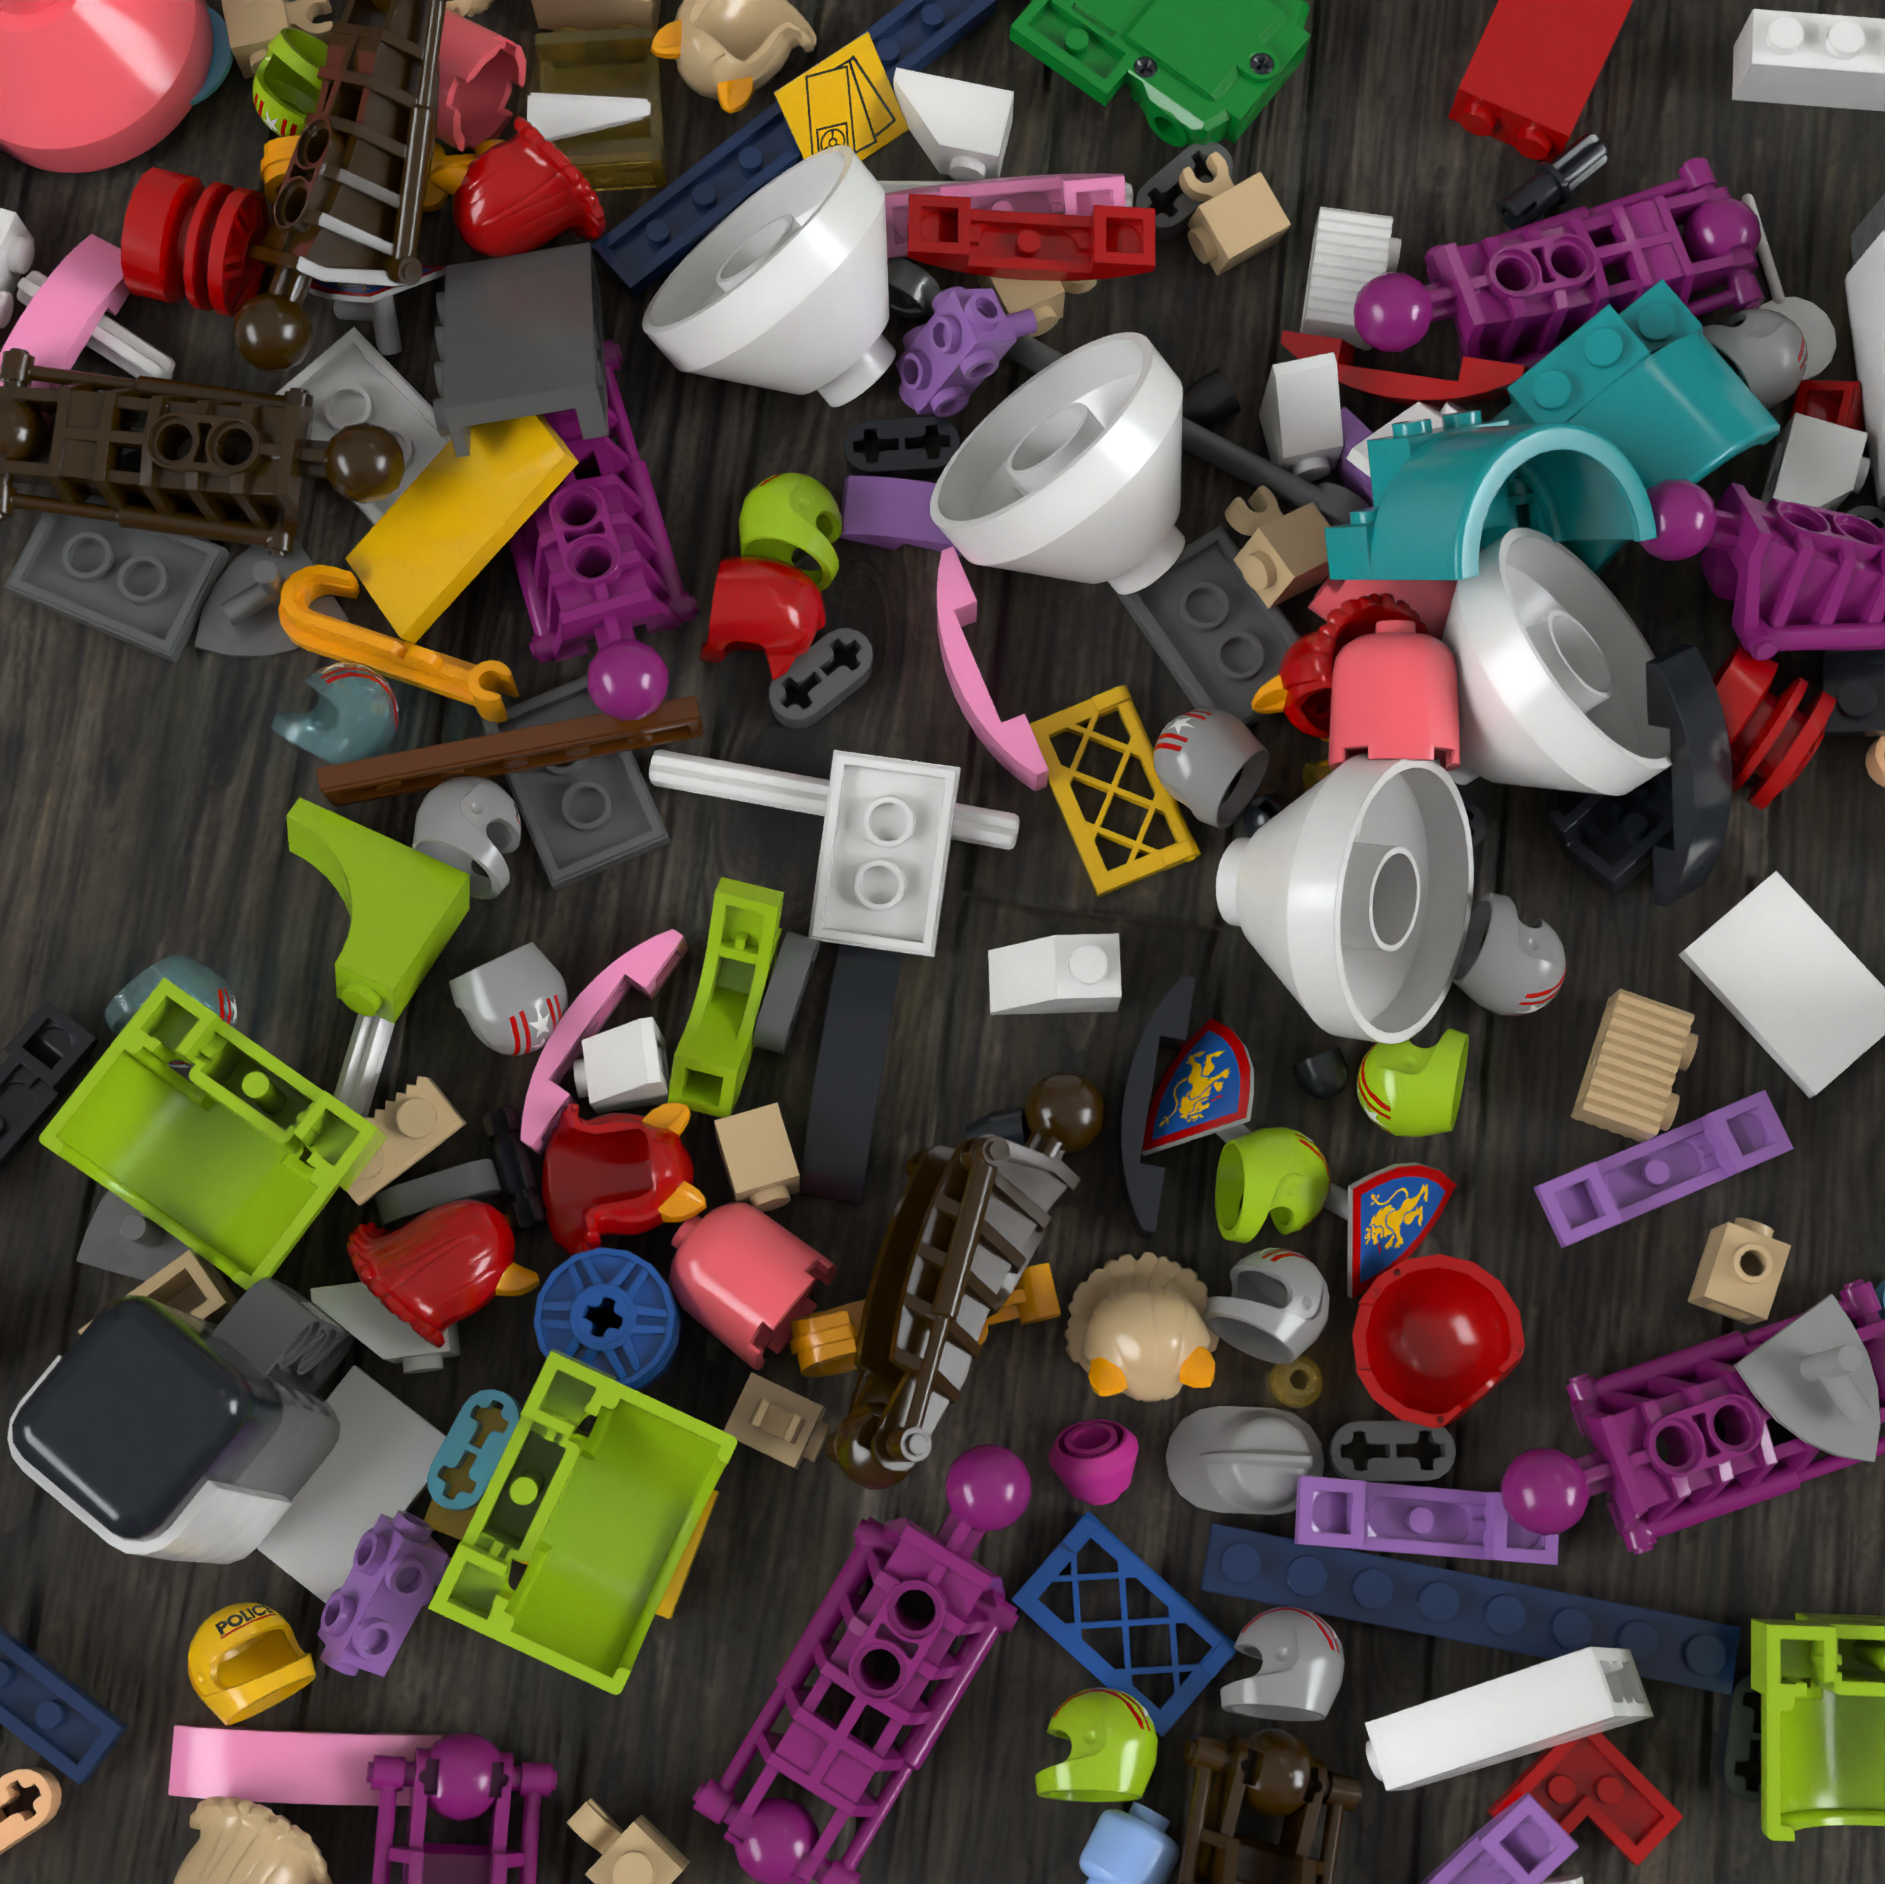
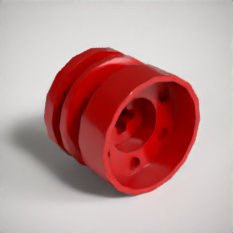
M155 167L145 172L132 192L125 213L121 237V268L124 283L130 293L179 304L187 297L194 309L204 311L214 309L216 314L235 318L243 303L257 295L265 271V264L248 256L252 244L260 245L270 227L268 205L262 192L237 187L234 190L232 185L216 181L205 188L198 177Z
M1740 642L1712 680L1722 705L1728 731L1731 759L1734 760L1732 765V793L1735 794L1752 773L1757 774L1758 778L1751 788L1746 801L1762 811L1778 793L1787 786L1789 787L1804 770L1823 740L1827 720L1834 709L1837 699L1820 690L1802 712L1796 708L1806 692L1809 682L1798 677L1776 697L1768 692L1776 674L1778 663L1771 659H1754Z

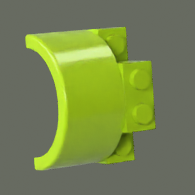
M165 977L39 1136L40 1143L175 1236L228 1275L232 1281L246 1291L261 1279L273 1276L337 1189L340 1187L347 1192L387 1139L378 1127L328 1092L315 1086L227 1024L216 1013ZM174 1060H180L193 1065L189 1072V1078L194 1085L167 1064Z
M553 1349L547 1357L520 1414L521 1417L428 1609L611 1694L618 1695L622 1692L632 1671L644 1638L698 1520L735 1450L737 1439L731 1434L615 1381L616 1377ZM594 1415L597 1419L590 1434L577 1428L584 1418ZM512 1560L528 1562L529 1564L522 1579L514 1591L508 1581Z
M1795 1612V1620L1751 1618V1689L1761 1693V1829L1764 1835L1773 1841H1795L1794 1831L1804 1828L1833 1825L1885 1826V1616Z

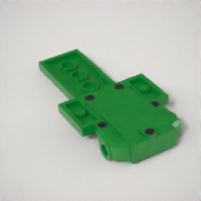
M1030 0L1031 3L1011 25L1009 39L1103 106L1108 104L1124 83L1130 86V96L1140 105L1154 133L1172 146L1184 147L1185 145L1190 146L1192 144L1206 145L1211 141L1218 143L1224 139L1234 144L1304 60L1311 34L1304 30L1309 13V6L1305 0Z

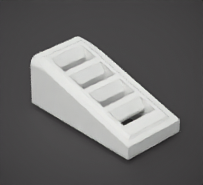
M531 93V96L527 95V121L533 127H536L546 140L551 142L642 121L643 118L649 117L651 114V102H648V99Z

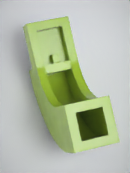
M721 877L715 890L706 955L697 994L687 1025L674 1053L667 1103L684 1104L689 1107V1110L721 1118L732 1115L755 1047L752 1045L756 1023L777 959L782 928H779L784 892Z

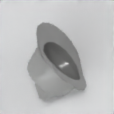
M1217 1406L1199 1409L1180 1422L1170 1436L1166 1452L1169 1478L1179 1494L1197 1508L1218 1513L1275 1515L1293 1512L1296 1510L1298 1476L1322 1477L1325 1466L1322 1445L1312 1427L1296 1414L1276 1408Z

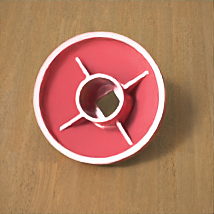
M0 0V149L14 159L35 168L59 173H82L122 164L154 147L168 136L192 108L190 101L199 93L206 81L213 53V28L206 1Z

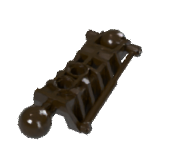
M348 0L341 21H334L331 28L333 34L328 45L326 65L319 67L317 78L323 82L316 112H308L304 124L306 127L297 141L278 196L269 212L274 215V220L260 245L252 244L248 254L249 257L269 267L276 268L268 292L245 301L234 319L232 336L237 350L247 362L258 370L267 372L286 371L300 364L310 350L313 328L307 311L302 307L312 279L383 286H412L421 279L422 265L416 259L437 127L440 74L439 53L446 2L454 0Z
M11 348L10 351L3 352L0 381L3 382V386H0L1 521L13 517L14 508L118 522L122 528L264 546V550L269 552V556L287 558V555L293 554L294 541L298 540L302 509L301 491L303 477L329 479L334 490L345 499L366 504L386 499L399 488L406 471L404 453L397 438L386 428L366 422L348 425L335 434L330 441L311 440L314 410L312 409L313 396L309 394L308 390L302 388H290V391H286L284 395L142 375L138 379L37 366L34 365L35 357L29 355L28 351L19 348ZM32 381L64 385L59 390L30 387ZM98 390H104L105 394L98 393ZM41 412L56 413L49 463H38L43 459L49 444L48 424ZM128 426L145 429L144 433L128 432L125 431V428ZM192 437L193 444L190 452L182 459L177 460L179 446L185 440ZM253 443L250 457L242 464L236 465L238 451L245 444ZM123 448L142 450L141 473L120 471ZM13 483L53 486L60 499L16 493L17 488L13 487ZM92 494L104 497L108 505L86 503L85 501ZM143 502L152 503L154 507L143 506L140 504ZM191 509H198L202 513H195L189 511ZM239 514L247 515L250 520L239 519L236 517Z
M1055 1072L1044 1077L1029 1092L1024 1115L1028 1132L1031 1135L1024 1146L1000 1136L987 1134L965 1139L959 1143L956 1149L942 1145L919 1150L907 1160L906 1173L909 1181L892 1214L876 1258L865 1298L854 1361L855 1366L859 1370V1376L848 1415L839 1423L837 1431L828 1436L825 1444L826 1454L829 1459L837 1463L850 1481L870 1490L887 1489L903 1481L916 1467L917 1462L928 1457L932 1446L931 1434L948 1404H956L961 1395L960 1389L966 1380L971 1360L978 1359L983 1349L978 1343V1339L986 1319L998 1313L1017 1285L1052 1219L1047 1211L1063 1192L1075 1190L1081 1179L1061 1161L1064 1153H1076L1087 1148L1102 1133L1107 1115L1102 1093L1090 1079L1075 1073Z
M1267 1728L1257 1731L1247 1738L1232 1735L1227 1743L1223 1740L1194 1733L1187 1739L1183 1749V1757L1186 1766L1196 1769L1177 1884H1314L1315 1874H1317L1316 1884L1334 1883L1343 1812H1352L1360 1804L1362 1788L1359 1779L1327 1771L1326 1763L1323 1759L1312 1757L1308 1748L1299 1737L1284 1729ZM1213 1774H1216V1779L1209 1802ZM1242 1802L1247 1809L1261 1816H1285L1278 1845L1234 1833ZM1321 1804L1327 1806L1320 1858L1318 1859L1310 1856L1309 1853Z

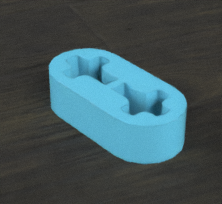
M494 1389L481 1390L470 1396L463 1405L433 1460L427 1476L428 1490L433 1500L441 1507L462 1511L471 1510L479 1505L521 1417L522 1409L518 1401L511 1395ZM497 1401L504 1405L501 1417L509 1422L508 1427L504 1433L492 1431L482 1448L474 1445L483 1429L481 1421L475 1418L477 1411L481 1407L492 1409ZM471 1452L477 1455L468 1475L471 1480L477 1482L475 1489L472 1493L460 1491L453 1499L448 1495L451 1484L443 1478L447 1468L460 1469Z

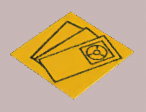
M868 31L774 92L804 159L830 147L846 145L862 161L909 130Z

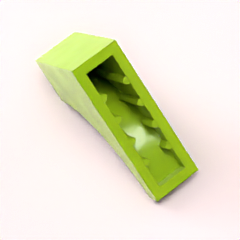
M299 797L286 815L289 851L308 861L329 879L344 900L351 919L347 940L335 962L337 998L342 999L351 1010L360 1015L368 1017L376 1015L395 1024L469 911L470 874Z

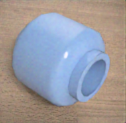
M1133 1802L1129 1813L1119 1809L1105 1810L1101 1814L1080 1856V1868L1089 1877L1086 1884H1166L1180 1855L1177 1843L1165 1834L1170 1821L1136 1802Z

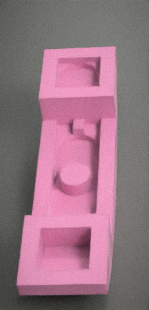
M1054 174L1006 177L939 184L885 193L887 258L907 257L909 193L971 197V209L1091 216L1094 205L1126 207L1124 174Z
M90 234L64 258L30 301L0 352V371L3 352L10 351L11 348L28 351L29 355L35 357L34 365L71 370L105 311L116 316L130 293L124 283L120 248ZM32 381L30 387L59 390L61 384ZM41 412L49 429L53 418L47 412Z
M954 546L944 549L941 553L937 579V628L941 655L954 696L971 728L994 758L1015 778L1033 791L1046 788L1049 769L1026 715L1022 714L1001 723L961 629L963 626L976 622L977 600Z
M671 929L648 939L615 960L579 994L557 1024L532 1074L522 1115L520 1140L539 1156L545 1150L548 1138L553 1127L557 1125L561 1112L566 1109L568 1104H577L573 1097L559 1086L573 1068V1061L578 1060L583 1054L582 1040L597 1035L631 986L653 1000L689 950L682 934Z
M174 1725L168 1795L203 1799L216 1796L225 1798L232 1796L238 1797L241 1800L248 1799L253 1802L378 1806L380 1790H371V1783H366L368 1762H373L374 1755L406 1756V1761H414L416 1748H431L444 1735L389 1732L367 1734L260 1730L228 1726ZM403 1786V1791H397L396 1806H409L411 1787Z

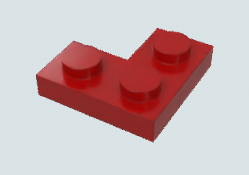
M1602 1733L1545 1749L1486 1811L1494 1818L1517 1799L1529 1792L1568 1834L1586 1817L1635 1866H1638L1684 1817Z

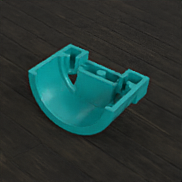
M1663 279L1619 315L1610 304L1603 308L1510 385L1507 390L1512 403L1491 420H1508L1509 425L1563 422L1584 426L1596 431L1621 450L1638 473L1646 490L1667 479H1687L1697 484L1715 469L1746 449L1758 444L1764 446L1778 435L1781 430L1777 420L1704 337L1703 325ZM1514 470L1507 480L1521 479L1523 477ZM1567 540L1559 543L1575 554L1600 578L1609 562L1630 540Z
M1481 410L1443 414V427L1432 428L1431 419L1393 423V436L1367 440L1374 507L1350 511V523L1324 528L1330 580H1462L1479 576V549H1485L1508 531L1515 528H1529L1551 537L1553 542L1632 539L1634 541H1644L1657 538L1653 511L1646 489L1630 461L1610 440L1596 431L1572 423L1550 422L1509 425L1508 420L1482 421ZM1514 470L1523 477L1521 479L1507 480Z

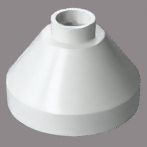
M838 145L830 147L804 159L749 197L694 247L669 275L651 300L642 320L643 331L679 371L797 395H804L817 390L831 407H839L852 401L884 374L896 355V350L882 334L889 320L884 188L849 146Z
M1123 332L1105 336L1064 355L1010 394L961 444L944 468L933 490L930 501L932 520L969 562L976 565L1089 584L1108 581L1113 589L1122 595L1131 594L1149 586L1176 562L1185 545V537L1175 526L1181 504L1183 403L1181 380L1149 339L1135 332Z
M1529 528L1511 529L1479 552V576L1457 581L1441 640L1453 653L1457 668L1461 763L1460 768L1447 771L1454 783L1467 785L1481 776L1490 782L1620 796L1629 793L1673 765L1671 762L1670 729L1648 725L1646 662L1654 659L1655 656L1634 621L1598 576L1559 542H1553L1552 538L1546 534ZM1440 759L1434 760L1435 762L1440 764Z
M1363 753L1341 764L1262 825L1251 838H1237L1225 850L1216 878V899L1223 919L1230 925L1241 926L1245 937L1312 1020L1327 1033L1338 1037L1379 1043H1400L1420 1032L1432 1019L1444 1001L1462 957L1473 898L1474 862L1472 838L1468 816L1460 792L1448 772L1435 761H1411L1406 759L1368 760V753Z

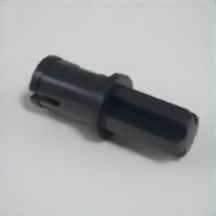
M1587 133L1551 162H1539L1535 166V174L1506 198L1497 202L1498 214L1502 215L1507 210L1510 212L1502 218L1506 226L1511 230L1526 226L1535 221L1554 204L1567 203L1571 198V191L1607 162L1608 149L1604 142L1600 141L1595 134Z

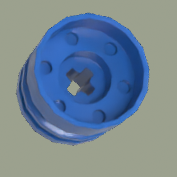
M600 1247L573 1255L551 1272L537 1296L533 1324L540 1351L546 1359L551 1350H559L616 1377L615 1381L639 1391L649 1387L670 1369L681 1350L685 1320L681 1306L674 1299L669 1283L652 1264L626 1250ZM610 1303H615L614 1312L623 1318L622 1325L619 1330L608 1328L604 1336L599 1337L600 1327L591 1322L592 1315L595 1310L606 1312Z

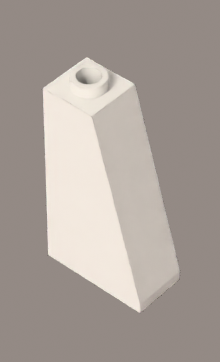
M1590 1646L1366 1722L1365 1726L1370 1738L1366 1742V1755L1377 1779L1383 1781L1386 1791L1411 1790L1653 1717V1713L1630 1649Z

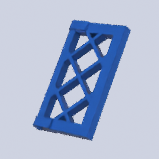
M1087 1511L1076 1519L1075 1526L1011 1600L1107 1688L1117 1689L1134 1697L1147 1710L1154 1723L1155 1731L1163 1737L1222 1667L1235 1657L1237 1651L1234 1649L1235 1642L1219 1630L1101 1524V1521L1092 1513ZM1092 1538L1117 1561L1118 1571L1078 1574L1076 1554ZM1070 1562L1071 1574L1059 1575ZM1135 1577L1167 1606L1168 1617L1128 1619L1125 1578ZM1118 1578L1121 1619L1081 1622L1078 1581ZM1072 1581L1074 1622L1064 1623L1038 1598L1052 1582ZM1176 1623L1188 1624L1212 1646L1198 1663H1178ZM1169 1624L1171 1665L1131 1667L1129 1626ZM1122 1627L1124 1668H1114L1082 1639L1081 1629ZM1191 1671L1180 1683L1179 1672ZM1172 1672L1173 1693L1158 1708L1132 1684V1675Z

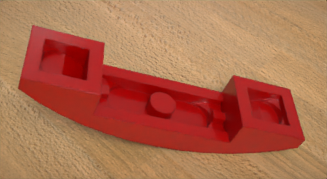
M909 193L907 257L944 269L1004 279L1080 281L1137 275L1152 272L1155 268V208L1094 205L1091 216L971 209V197Z
M1283 331L1280 342L1298 359L1334 352L1337 362L1338 383L1362 394L1404 405H1414L1417 402L1443 407L1446 401H1449L1458 406H1466L1494 401L1509 396L1507 388L1530 370L1526 365L1463 356L1459 380L1451 381L1353 366L1356 347L1339 338Z

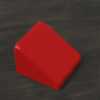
M1802 380L1797 388L1790 419L1796 412L1863 432L1861 382Z

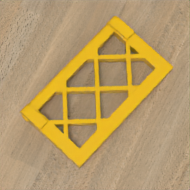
M1126 685L1114 687L1111 690L1093 696L1089 700L1029 724L1049 769L1048 783L1098 897L1161 871L1193 861L1201 854L1177 801L1166 791L1157 777L1154 769V749ZM1118 711L1130 738L1128 745L1094 732L1098 719ZM1089 723L1087 729L1081 727V725ZM1064 732H1070L1082 737L1070 768L1061 765L1050 738ZM1089 741L1124 754L1112 784L1077 771ZM1130 756L1140 760L1155 794L1153 800L1118 787ZM1073 780L1107 793L1095 824L1085 821L1071 789ZM1114 796L1149 809L1136 841L1101 827ZM1155 812L1164 815L1176 842L1160 850L1142 844ZM1097 836L1132 849L1127 863L1107 871L1095 844ZM1138 852L1146 855L1136 859Z

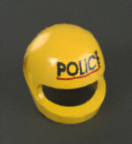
M236 1603L213 1613L198 1628L189 1648L188 1673L191 1684L201 1700L226 1726L246 1720L273 1707L307 1686L316 1677L311 1653H304L300 1648L293 1630L286 1619L270 1607L259 1603Z

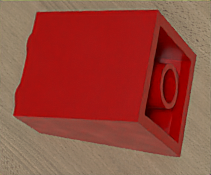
M1498 0L1458 88L1448 118L1460 123L1465 130L1474 135L1490 136L1515 147L1521 155L1529 159L1551 162L1564 151L1634 0Z

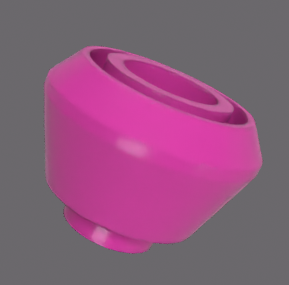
M1092 1419L1078 1422L1063 1430L1051 1446L1048 1459L1051 1468L1074 1498L1090 1505H1105L1115 1501L1129 1487L1139 1446L1135 1435L1120 1423L1107 1419Z

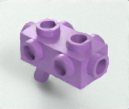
M957 286L940 292L932 300L931 305L935 314L928 323L917 326L904 335L902 343L906 350L895 363L902 381L899 386V394L906 405L916 410L917 415L935 414L937 417H947L961 411L968 404V398L981 382L997 370L999 361L1017 341L1016 338L1036 333L1037 322L1033 311L1025 309L1005 315L993 288L965 289Z
M398 1510L394 1518L381 1514L375 1526L361 1537L354 1554L353 1567L343 1586L331 1594L322 1613L321 1627L317 1635L326 1645L320 1655V1659L325 1664L351 1676H355L359 1669L382 1677L386 1675L422 1606L429 1603L433 1596L434 1586H439L452 1559L448 1558L449 1555L430 1536L434 1528L429 1523L413 1514Z

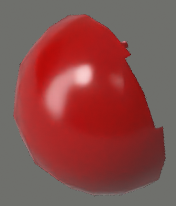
M1443 1254L1406 1259L1379 1275L1358 1302L1359 1308L1352 1332L1357 1368L1355 1370L1372 1399L1400 1420L1430 1428L1448 1426L1466 1414L1493 1391L1522 1359L1525 1342L1520 1311L1502 1282L1474 1262Z

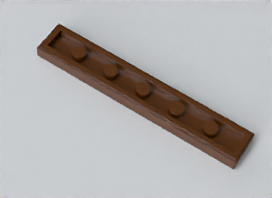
M696 695L662 701L655 712L640 720L620 721L605 713L319 767L316 768L319 790L332 806L341 807L434 789L442 782L454 777H497L699 738L705 732Z

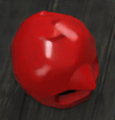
M752 554L723 558L720 562L715 582L708 641L701 642L699 660L721 663L735 650L762 651L765 653L773 681L788 671L797 657L808 652L817 631L824 628L826 616L821 591L815 582L802 570L780 559Z

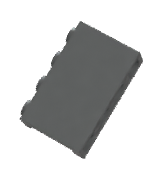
M590 242L445 266V291L436 292L437 309L442 326L435 327L436 343L441 361L434 363V372L441 398L433 400V408L438 432L441 437L451 436L457 458L471 455L472 425L575 408L584 440L609 436L603 299Z

